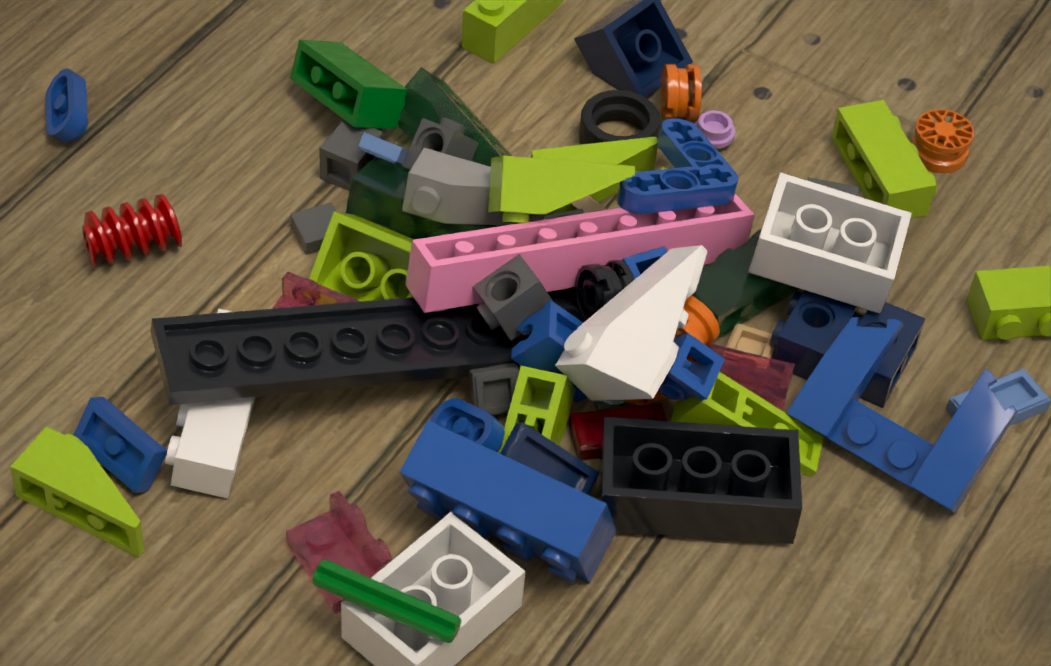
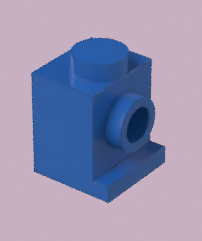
M689 333L676 337L673 340L679 347L676 360L658 391L673 400L682 401L694 396L702 401L706 400L725 358ZM688 355H690L695 360H697V362L691 363L686 358Z

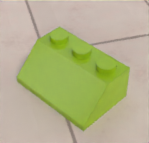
M334 211L303 296L323 305L413 297L406 287L412 240L415 239L354 214Z

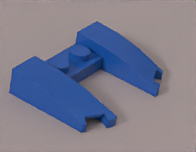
M851 317L805 382L787 414L956 515L1016 416V408L1012 405L1005 410L989 388L997 380L990 371L984 369L934 445L858 402L904 324L897 319H888L886 328L860 327L858 317Z

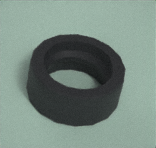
M609 90L598 93L588 99L581 110L579 143L582 145L657 137L658 140L660 114L654 104L640 94L627 90ZM611 120L624 121L635 125L642 131L630 136H615L604 132L597 125Z

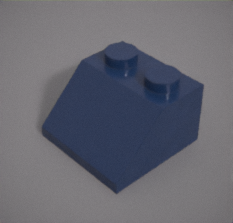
M660 0L627 1L574 38L595 76L617 90L631 91L645 98L661 86L664 64H676L677 68H685L686 65L693 63Z

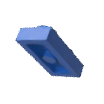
M105 397L90 398L73 434L90 449L97 461L135 493L149 491L167 454V450Z

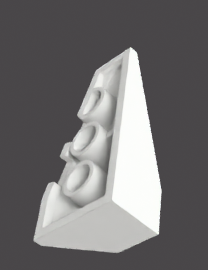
M703 245L670 249L567 338L564 344L565 350L555 366L563 374L567 375L591 401L653 399L676 360L679 347L673 340L676 330L686 326L689 314L683 309L685 300L697 289L708 251Z

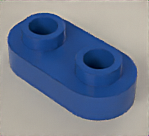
M67 68L60 71L53 78L45 97L46 131L49 135L63 143L80 138L86 131L89 122L87 118L86 80Z
M452 398L445 401L434 411L430 418L431 422L495 452H498L502 446L505 432L503 424L487 411L461 399Z

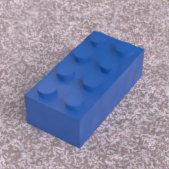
M429 420L399 472L409 487L407 492L419 501L417 507L424 513L441 520L451 512L485 540L490 535L504 542L503 549L521 560L529 562L533 556L548 563L547 570L550 573L570 583H574L576 577L587 583L591 582L617 532L606 503Z

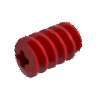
M163 194L155 196L154 207L151 206L146 198L138 199L136 213L128 202L120 204L119 217L110 206L103 208L101 221L93 211L85 212L82 231L92 268H96L97 254L101 253L109 265L114 264L115 250L120 249L126 260L132 259V248L134 245L139 247L144 256L149 255L150 241H155L162 252L167 251V239L171 236L177 245L182 247V235L176 213Z

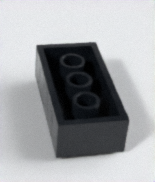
M604 417L599 452L598 500L607 504L617 532L794 543L802 512L798 430Z

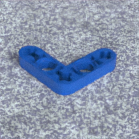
M671 118L662 122L657 145L675 168L635 172V176L619 183L616 198L617 204L622 209L636 214L724 205L734 200L739 177L695 124L684 119Z

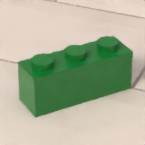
M299 39L290 75L292 81L354 127L397 129L399 118L405 105L407 89L341 42Z

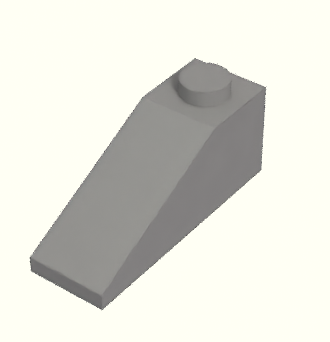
M427 148L422 150L408 174L402 211L447 224H516L502 222V214L488 213L491 167ZM546 214L530 216V222L544 220Z

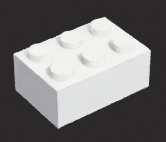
M780 172L749 273L881 313L895 278L912 213Z
M450 512L371 579L461 618V626L452 643L440 641L346 599L341 602V638L374 666H455L522 606L525 570Z

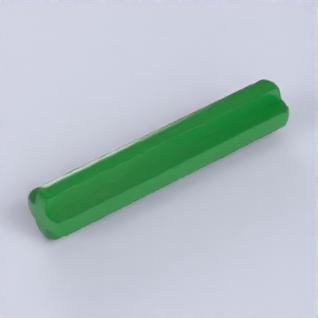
M321 560L314 572L312 579L314 586L440 641L452 643L458 634L461 618L453 613L328 560Z

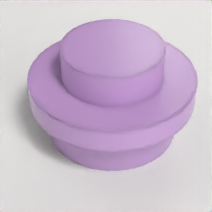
M707 111L695 122V125L716 149L727 147L734 140L735 127L732 124V119L724 112Z

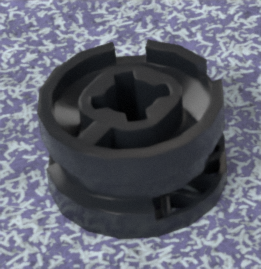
M611 260L603 266L600 264L583 265L578 270L575 281L577 305L584 321L589 319L635 280L632 271L624 261Z

